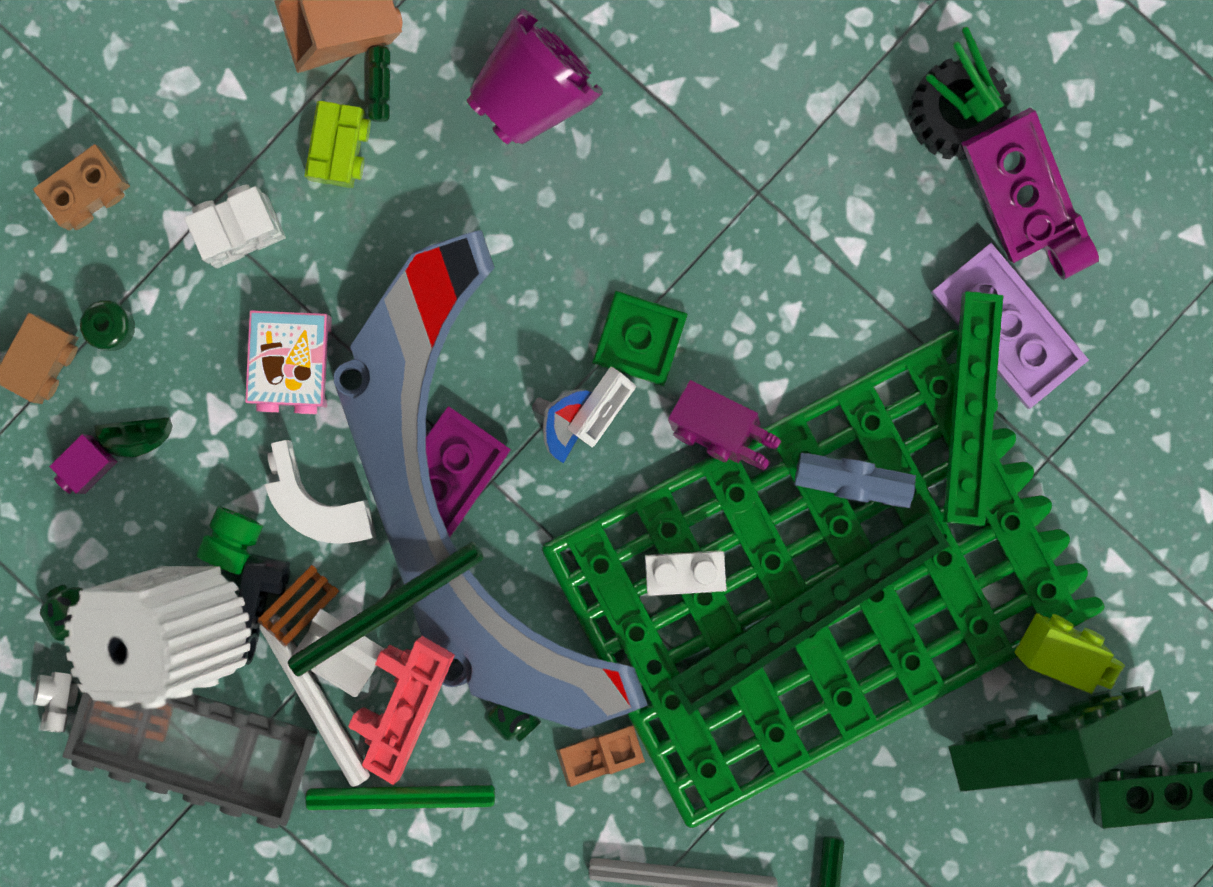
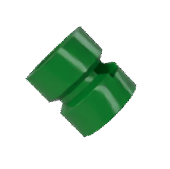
M217 506L209 524L213 532L211 535L203 537L196 556L213 566H220V569L242 575L246 561L250 556L246 549L248 546L256 544L263 525L238 512Z

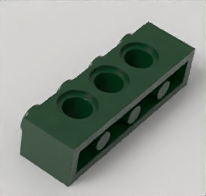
M1185 761L1176 763L1177 769L1162 770L1161 765H1144L1138 767V773L1124 774V769H1109L1101 773V776L1089 779L1094 823L1102 829L1213 818V795L1205 797L1203 794L1204 784L1206 781L1213 779V765L1200 766L1198 761ZM1173 782H1177L1179 786L1177 797L1167 801L1164 795L1166 787ZM1134 786H1139L1141 789L1139 801L1129 805L1126 801L1128 790Z

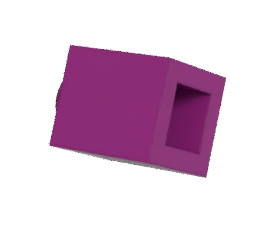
M82 434L49 467L57 474L54 480L64 491L69 494L73 491L75 494H86L118 461L111 454L105 452L92 435Z

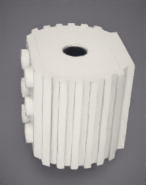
M161 566L79 591L80 600L78 604L69 607L67 614L72 615L71 621L65 622V630H69V636L65 637V645L70 646V652L66 653L68 661L73 662L74 668H71L73 677L79 678L81 683L77 685L81 692L88 693L94 701H111L113 707L141 703L142 708H156L165 705V699L180 698L193 694V688L215 686L219 684V678L230 675L237 668L245 666L247 658L242 657L245 652L250 651V643H246V637L251 636V631L245 625V622L249 621L248 613H243L241 606L245 605L243 597H237L235 593L236 590H239L236 584L228 582L221 575L220 566Z

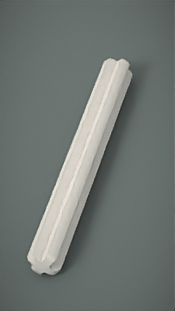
M275 615L269 621L275 624L280 617ZM260 624L261 632L347 781L352 787L363 783L370 777V773L362 766V759L311 671L306 672L302 676H296L288 666L287 661L297 649L295 643L292 640L284 647ZM285 626L280 630L284 635L288 633Z

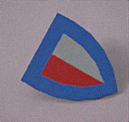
M586 389L572 390L560 396L552 403L541 397L537 398L533 403L532 410L544 417L543 436L546 449L555 459L562 463L565 462L578 439L576 435L567 430V427L592 394V391Z

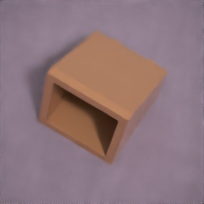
M392 0L274 1L297 73L367 52L370 47L389 45L402 32V16L399 9L394 7Z

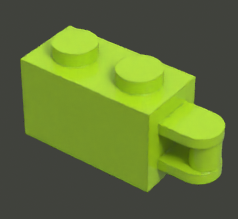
M1038 613L1035 614L1015 650V654L1029 669L1090 694L1093 693L1097 684L1107 689L1113 688L1125 665L1114 658V654L1103 644L1105 638L1089 628H1084L1082 632L1073 628L1074 625L1068 620L1055 614L1052 615L1051 619Z

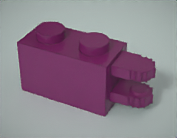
M691 380L668 418L675 438L691 446L696 442L708 448L707 453L722 462H727L730 459L739 463L743 460L764 470L770 461L764 455L748 448L752 439L773 449L778 448L781 443L778 437L760 428L761 424L757 412Z

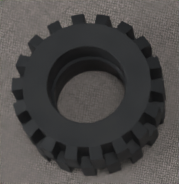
M952 58L944 60L941 65H935L927 73L932 74L950 90L958 89L969 92L975 87L960 59L954 62ZM975 62L972 63L973 66L975 67V69H976L978 75L980 76V74H979V72H978V69H977V67H976V65H975ZM991 67L988 72L994 86L1001 95L999 98L1004 106L969 129H959L948 124L939 110V98L942 94L926 80V75L919 82L910 99L912 104L909 106L908 116H912L913 119L910 123L912 132L917 130L919 134L917 137L918 142L921 145L924 142L930 146L928 149L930 153L935 155L937 152L943 154L942 158L949 160L954 156H957L958 160L967 159L961 143L1010 118L1011 110H1008L1007 106L1011 103V96L1004 93L1007 84L1004 78L1000 81L996 79L995 75L998 71L995 68Z

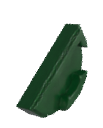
M170 417L94 425L99 445L105 452L117 457H138L142 454H147L160 447L169 437L173 428Z

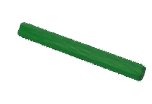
M492 785L310 788L306 791L305 804L308 810L492 807L495 804V788Z

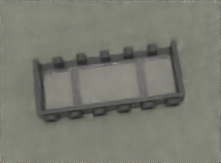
M83 692L62 756L72 760L71 765L85 771H93L94 767L109 771L108 777L120 782L130 783L131 779L145 782L146 789L160 794H168L169 790L183 794L182 799L191 804L204 806L205 802L213 803L220 806L219 811L230 816L241 817L242 813L257 817L256 822L266 827L278 828L279 824L287 825L318 732L196 694L180 698L165 699V705L145 709L141 707V703L113 707L111 701H94L88 693Z

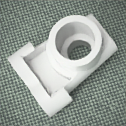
M54 672L51 676L38 675L34 689L33 705L45 706L40 730L58 733L65 732L68 718L67 707L75 705L78 685L71 683L72 674Z

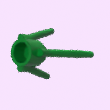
M963 27L962 33L980 74L979 76L962 45L958 41L954 42L953 48L975 86L964 94L968 102H963L932 74H927L926 80L955 105L965 119L973 115L979 123L1004 106L999 98L1001 95L992 82L970 29Z

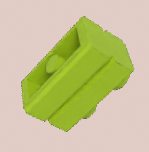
M317 101L304 175L309 181L354 188L355 179L361 180L365 159L359 156L361 141L368 142L371 128V120L365 119L366 113L363 108Z

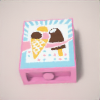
M250 311L245 403L256 404V412L279 413V406H294V413L317 414V407L327 408V400L325 399L328 332H331L332 317L328 314Z

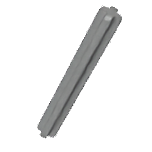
M592 858L589 863L588 872L591 880L654 887H778L777 879L771 876Z

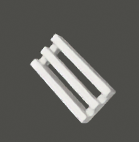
M610 367L567 427V430L593 448L635 390L636 385L622 373Z

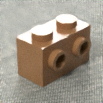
M94 144L33 188V190L58 225L70 231L73 228L74 230H79L88 225L94 219L92 214L103 206L109 208L121 201L125 196L123 192L130 185L107 153Z
M28 313L0 364V385L32 403L43 404L45 399L49 400L55 394L59 386V380L56 378L62 367H67L73 361L78 350L75 344L79 337L38 315Z

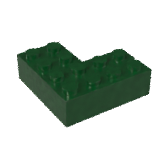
M1136 686L1121 691V695L1112 696L1110 690L1096 692L1088 695L1089 700L1069 704L1068 710L1047 715V719L1039 720L1037 714H1032L1015 719V723L1007 724L1006 719L1002 718L984 723V729H975L962 733L963 740L948 746L960 792L1096 777L1173 735L1161 690L1145 692L1144 686Z

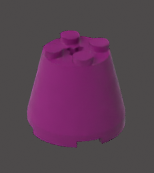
M521 9L507 25L471 86V95L466 99L467 103L480 116L486 114L496 124L492 129L506 144H510L512 141L520 144L527 143L589 107L603 94L600 86L596 84L592 87L588 82L591 72L578 56L554 32L551 33L545 27L541 29L536 27L534 24L538 19L525 9Z

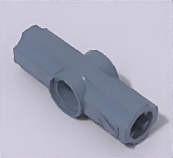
M800 453L794 485L831 492L836 497L868 503L871 500L882 502V504L910 508L915 490L916 475L876 468L875 464L846 458L836 460L810 453Z

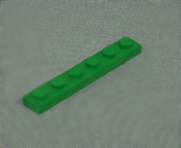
M965 291L961 296L943 522L985 526L1003 295Z

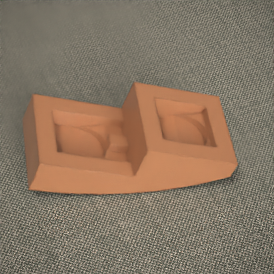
M633 725L556 749L566 784L570 787L645 762Z

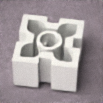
M242 185L234 188L227 193L229 197L227 201L216 206L213 200L200 203L192 208L193 214L184 217L203 261L208 264L211 263L213 267L218 269L245 257V254L254 250H261L286 239L268 196L262 193L256 186L250 188L249 185Z

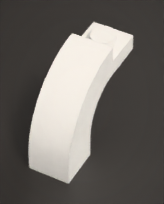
M283 440L271 443L273 452L268 453V462L272 474H278L280 481L265 484L271 503L283 520L301 534L326 543H352L376 537L368 500L337 507L318 502L309 495L301 482L292 441Z

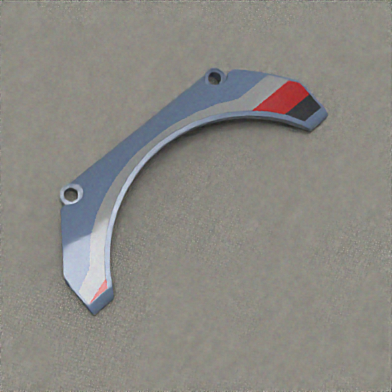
M481 230L422 248L411 254L353 341L350 348L354 359L339 365L333 377L337 394L403 584L411 581L457 551L438 512L430 483L426 456V411L435 366L447 335L466 302L495 268ZM347 371H357L362 376L363 380L359 388L347 390L342 387L340 379ZM467 570L411 606L421 635L455 654L454 659L459 660L462 664L461 675L453 680L445 678L443 681L444 686L458 687L467 683L471 695L575 729L588 728L647 705L635 667L587 657L559 646L532 631L509 614L489 595L470 570Z

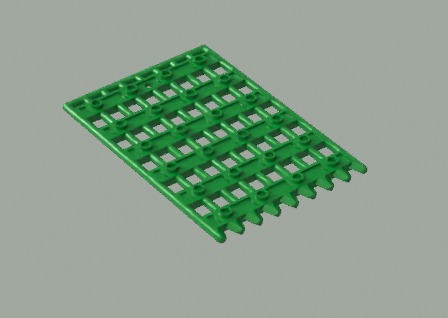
M951 329L764 427V430L775 435L781 441L776 450L782 462L749 478L741 461L736 463L728 459L727 462H722L709 456L557 536L542 546V552L598 659L618 663L613 654L623 649L631 665L635 667L639 681L647 693L651 704L627 714L687 827L695 828L1017 658L1015 650L1022 638L1010 643L999 623L1025 609L1032 607L1035 614L1038 613L1050 619L1053 614L1058 615L1072 623L1073 627L1103 612L1105 605L1100 598L1088 597L1073 600L1071 596L1087 579V568L1080 563L1055 566L1053 562L1068 547L1070 542L1069 534L1061 529L1037 532L1035 528L1050 513L1052 508L1050 499L1042 495L1021 499L1018 496V493L1033 478V467L1027 462L1001 464L1000 459L1014 446L1016 441V435L1011 429H994L992 433L986 522L988 526L956 542L948 525L943 522L944 506L937 507L928 488L947 478L948 460L920 474L910 454L940 438L943 439L949 451L956 363L948 364L946 358L957 348L959 333L957 329ZM906 370L916 391L885 407L874 387ZM995 398L994 413L997 411V408H998V401H997L996 398ZM924 404L934 425L902 440L892 420ZM839 406L849 426L817 443L807 422ZM752 439L748 448L754 451L763 446V444ZM856 439L867 458L864 462L875 464L876 468L916 475L915 490L910 508L870 501L853 510L846 498L836 497L831 492L796 486L800 494L799 496L767 512L757 493L759 490L788 475L795 482L800 453L826 456ZM705 476L715 497L682 514L672 493ZM893 507L903 526L902 528L925 513L930 514L950 546L796 645L795 649L804 664L803 667L772 683L762 667L730 688L737 700L733 704L704 719L699 710L690 715L687 713L668 683V680L679 674L675 664L707 647L713 652L742 633L743 628L770 615L902 529L900 528L871 544L860 525L862 522ZM808 509L818 529L785 546L775 525ZM723 510L733 531L699 547L689 527ZM638 512L648 532L614 550L604 529ZM996 539L1006 559L974 576L964 555ZM826 543L836 563L803 580L792 559ZM741 544L751 563L726 577V591L681 594L684 600L651 617L648 615L640 599V596L647 593L646 576L632 583L622 565L623 562L653 546H656L659 554L719 550L726 552ZM569 547L580 566L579 569L571 573L560 552ZM1014 573L1024 593L992 610L981 589ZM929 575L939 595L906 611L896 591ZM758 578L768 599L735 615L725 595ZM587 581L598 602L590 606L587 605L578 588L579 585ZM946 608L957 629L924 645L914 625ZM861 610L871 631L838 647L828 627ZM691 613L701 634L667 651L657 631ZM606 615L616 634L608 640H605L595 621ZM964 642L974 663L942 679L932 659ZM879 644L889 664L856 681L846 661ZM658 660L662 665L661 671L657 674H651L647 670L649 661ZM897 678L907 698L874 715L864 695ZM812 679L822 700L789 717L779 696ZM830 713L840 734L807 751L796 730ZM745 715L755 735L721 753L711 732ZM657 717L660 718L669 735L668 738L661 742L658 741L649 721ZM763 749L773 769L739 787L728 766ZM675 751L678 752L687 770L678 776L667 758V755ZM692 785H695L705 804L696 810L685 792V789Z

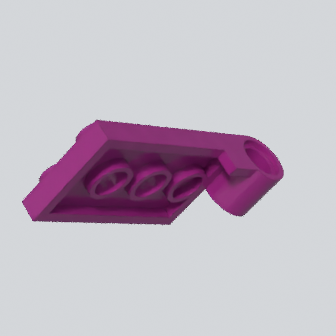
M1028 108L961 143L1005 253L1011 262L1015 263L1044 248L1053 269L1063 280L1099 262L1097 249L1088 235L1083 219L1073 208L1036 110ZM1013 151H1018L1020 155L1019 164L1016 168L1006 171L1004 168L1005 157ZM1031 185L1033 188L1031 199L1024 204H1019L1017 201L1019 190L1023 186Z

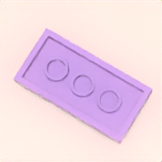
M992 243L988 244L930 292L958 326L963 292L970 291L1003 295L997 373L1027 409H1031L1089 361Z

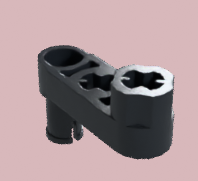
M251 554L246 561L238 597H243L245 605L241 607L243 613H248L249 621H246L245 625L251 631V636L246 637V643H250V651L245 652L242 657L247 658V665L252 662L260 634L258 619L264 614L268 593L283 595L288 586L291 573L288 561Z

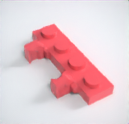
M424 636L415 641L412 651L409 649L402 651L392 645H388L387 648L381 650L375 665L396 677L394 680L397 684L385 713L378 715L362 707L354 713L348 726L366 738L364 742L370 746L362 763L365 769L392 785L400 780L455 654Z

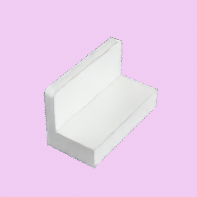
M320 609L312 620L308 633L293 655L334 630L343 622ZM363 636L311 669V671L351 696L357 697L376 669L377 665L375 663L381 650L385 648Z

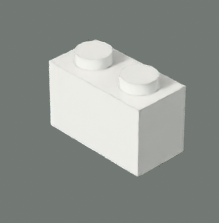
M722 550L645 555L648 596L726 591L724 551Z

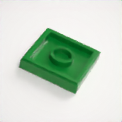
M615 291L592 363L608 369L613 367L620 373L665 386L688 314Z

